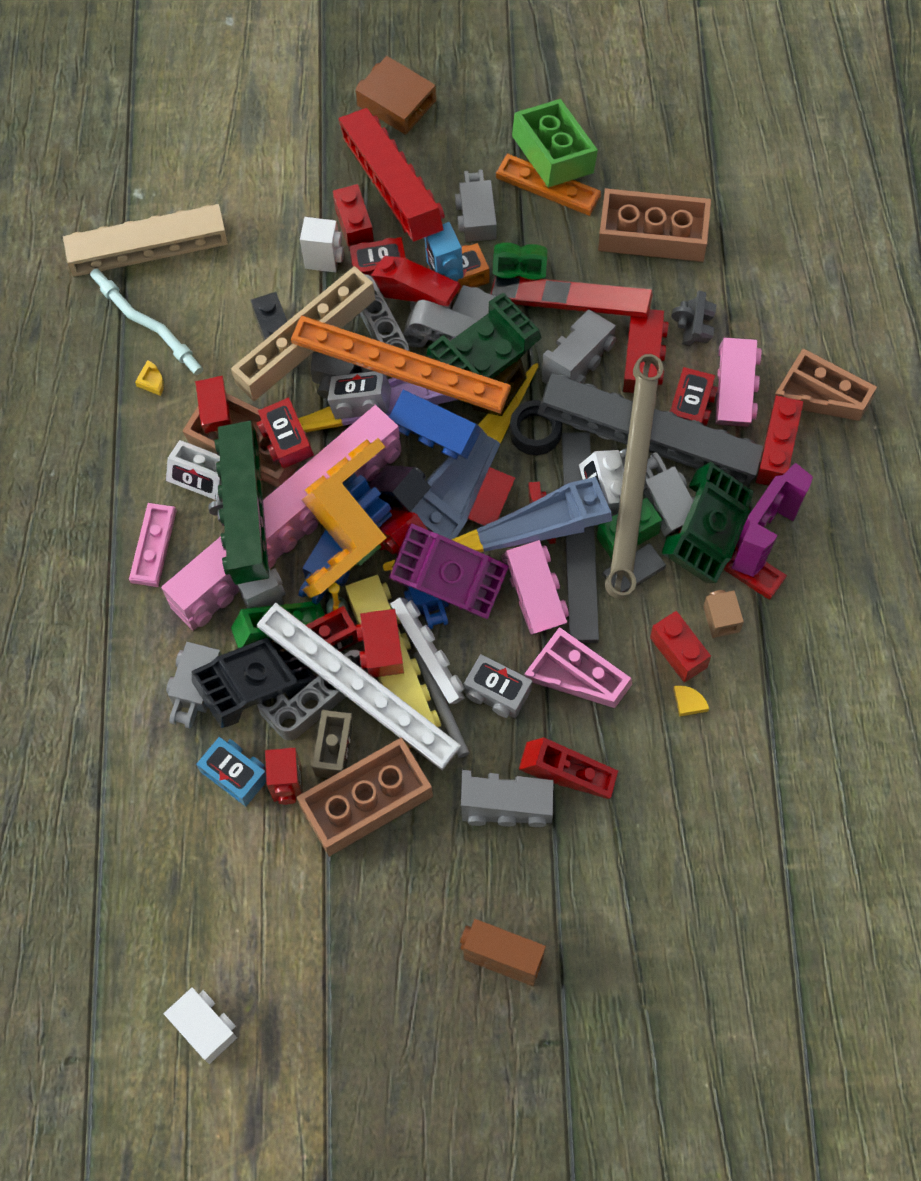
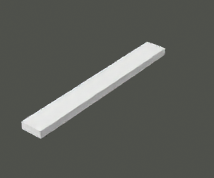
M276 602L257 623V627L399 738L402 737L407 744L439 769L443 770L461 748L459 743Z

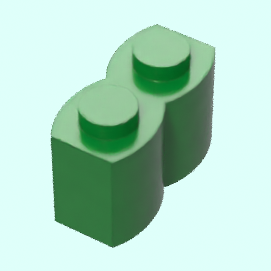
M508 242L496 244L494 246L492 274L502 278H513L518 275L530 280L545 278L548 249L537 244H528L522 247Z

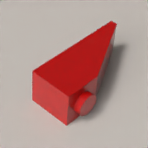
M383 256L371 274L384 298L412 302L427 300L438 305L449 306L461 287L459 282L401 257Z
M544 737L526 743L519 770L539 779L553 780L554 784L610 799L618 774V770Z

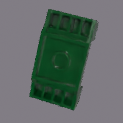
M503 292L489 301L488 314L451 341L444 335L439 337L428 347L426 357L493 379L523 357L528 349L542 339L540 330Z
M710 462L695 472L689 484V488L696 492L694 501L681 532L667 537L662 554L705 583H717L725 565L731 560L749 516V506L754 491Z

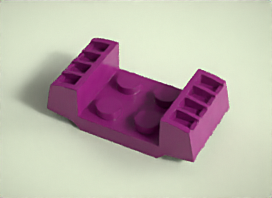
M794 463L784 475L775 476L749 514L736 545L738 553L732 569L754 577L766 564L778 536L765 528L767 523L771 524L777 513L791 521L795 520L813 479V476L797 463Z
M411 523L388 579L441 599L470 614L488 619L509 566L481 552Z

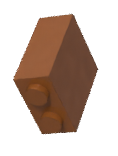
M388 56L373 67L371 73L365 80H361L355 90L357 106L362 109L368 108L372 115H376L378 119L405 135L436 102L435 84Z
M474 919L472 927L466 925L460 940V949L464 952V960L534 986L544 960L545 945Z

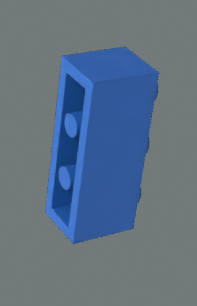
M404 389L389 416L399 426L401 434L409 436L410 432L419 436L417 441L430 448H433L434 444L444 448L443 454L455 460L459 456L465 459L468 458L482 431L477 424Z

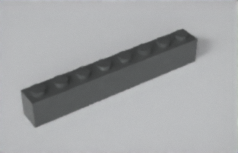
M552 373L545 387L537 414L627 445L633 401L625 399L618 393H608L599 390L592 384H582L573 381L566 375ZM654 409L649 447L650 453L656 452L661 457L696 469L712 462L745 486H748L754 479L764 446L756 444L751 439H741L729 435L725 430H715L703 426L699 421L677 417L673 412Z

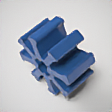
M353 473L342 483L378 528L392 516L389 512L391 510L390 505L378 497L381 493L376 487L371 489L366 478L362 475L357 477Z

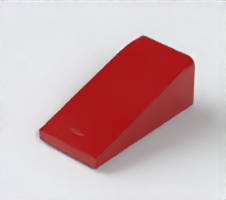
M223 376L195 381L200 421L204 432L218 431V427L232 424Z

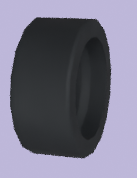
M540 400L524 402L511 415L510 436L512 443L518 450L528 455L538 456L547 454L555 449L561 439L562 422L537 414L541 403ZM527 417H544L550 421L552 432L544 439H529L521 434L520 423Z

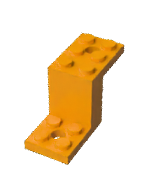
M379 438L371 443L368 439L363 441L348 453L351 458L349 461L344 457L326 472L329 475L327 479L322 475L305 489L308 495L302 501L342 548V551H339L327 561L330 565L327 569L325 567L320 570L318 569L306 579L308 585L302 590L309 598L325 591L386 539V536L342 484V482L385 447Z

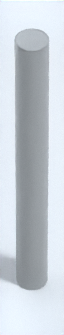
M419 652L414 653L413 656L417 660L420 672L448 735L461 745L457 752L458 757L467 756L469 750L443 692Z

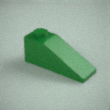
M312 601L280 605L304 625L325 615L320 602L317 605L312 603ZM272 606L240 610L231 627L238 648L264 638L272 639L257 627V623Z

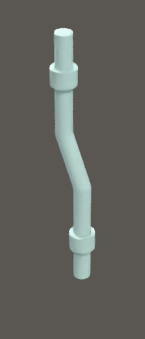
M98 268L91 271L90 276L100 286L102 294L107 299H111L127 318L158 333L174 351L173 355L180 363H185L194 375H199L203 371V367L192 356V351L187 345L181 344L164 324L134 310L119 293L118 286L112 280H108Z

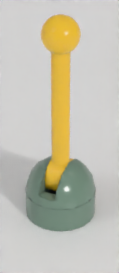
M335 582L328 587V591L332 594L333 598L327 602L326 612L328 614L344 605L349 614L348 602L344 598L338 597L340 586Z

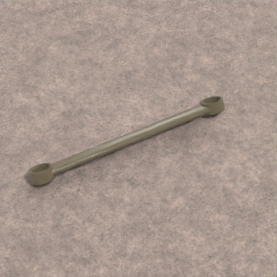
M653 354L641 356L633 368L636 382L611 572L605 581L607 593L616 599L628 597L636 587V577L633 572L658 380L664 370L662 361ZM645 362L642 374L639 366L640 363ZM651 363L657 369L655 377H648ZM617 574L614 589L611 580L613 575ZM623 575L630 582V589L627 592H620Z

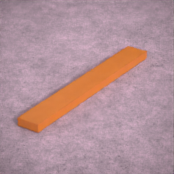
M302 315L291 338L292 344L500 414L511 390V385Z

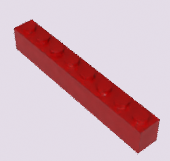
M364 108L338 118L344 141L412 241L414 242L443 231L441 219H444L445 215L439 202L435 203L431 190H426L421 176H416L413 165L407 164L403 151H398L395 140H390L385 127L381 128L378 117L376 115L373 116L368 108Z

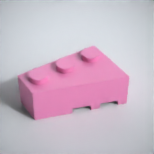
M723 338L718 348L720 367L717 372V379L719 381L716 395L715 424L748 427L752 419L756 420L758 404L753 403V394L759 390V376L755 375V366L760 365L761 348H757V340Z
M540 540L507 550L502 554L501 559L503 563H507L511 574L509 580L512 587L516 589L519 606L530 634L533 635L567 623L566 617L569 616L568 608L565 601H560L557 590L560 589L556 574L550 572L548 562H551V558L546 545L542 546Z
M560 627L525 672V677L531 679L532 683L612 708H616L632 686L631 677Z

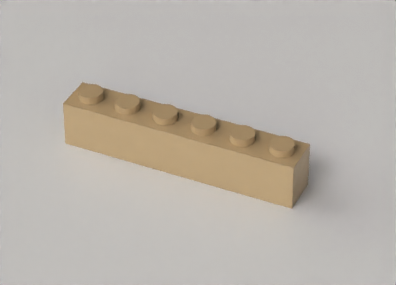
M219 204L205 205L201 208L187 211L180 210L172 214L152 216L138 221H127L119 225L103 226L95 230L75 232L71 235L63 236L67 263L73 277L90 274L96 268L104 271L228 245Z
M355 266L352 267L231 368L235 384L253 402L314 352L291 342L301 315L343 328L375 301L373 282Z

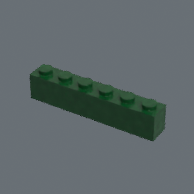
M251 420L218 427L219 438L215 439V449L217 455L220 456V461L216 462V469L222 485H218V495L220 501L223 502V508L219 509L221 524L225 528V532L221 533V543L223 549L226 550V557L222 558L223 569L226 575L230 574L235 585L269 579L258 435Z

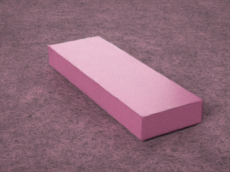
M148 503L129 577L130 583L159 587L177 512L174 506Z

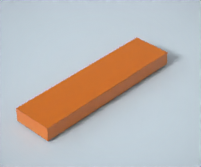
M508 153L496 172V178L588 216L591 215L601 197L600 190L575 180L548 188L530 162Z

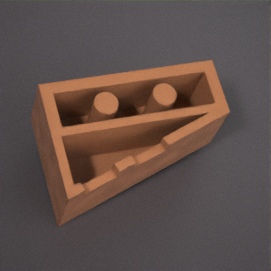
M803 348L775 393V397L777 395L804 401L803 411L860 421L873 400L877 387Z

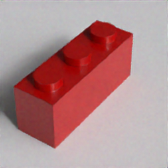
M649 309L647 318L630 317L623 392L634 393L636 379L633 375V368L641 356L653 354L661 361H665L666 345H661L662 338H667L668 322L663 321V310ZM645 362L640 363L639 366L642 374ZM651 363L648 377H655L657 369ZM664 370L658 380V385L663 384Z
M776 395L771 410L756 483L769 486L775 476L784 475L789 470L804 401Z

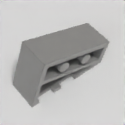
M588 309L571 326L570 330L572 332L568 337L564 338L561 336L556 342L559 346L553 352L547 350L543 354L542 382L547 384L553 373L556 375H566L571 380L584 384L585 376L590 370L594 371L598 367L605 350L609 352L613 348L617 339L615 337L616 325Z
M462 770V821H468V824L473 826H482L486 822H498L500 826L509 827L515 826L516 822L528 823L531 827H544L546 823H552L553 780L516 776L515 780L499 779V774L489 773L487 779L471 777V771Z

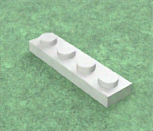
M398 598L390 603L448 703L457 704L465 699L462 693L465 688L457 675L452 676L447 668L450 665L448 658L442 650L437 651L432 642L435 640V637L427 625L422 626L418 619L420 612L414 602Z

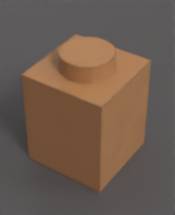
M717 590L706 596L703 608L712 638L739 633L744 621L735 591Z

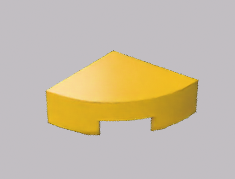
M147 360L135 381L136 386L161 396L164 388L162 375L157 366Z
M674 686L673 691L679 717L709 711L707 701L698 691L687 686Z

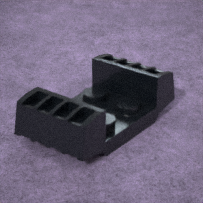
M264 638L220 655L210 663L192 671V684L221 728L239 723L243 710L283 693H286L289 699L293 698L317 678L307 665L270 638Z

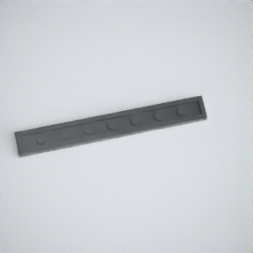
M590 432L562 433L564 485L583 480L579 464L591 455ZM593 525L585 527V532L565 536L569 634L581 643L599 642Z

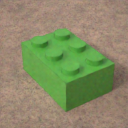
M561 99L515 112L512 137L548 188L594 173L598 149Z

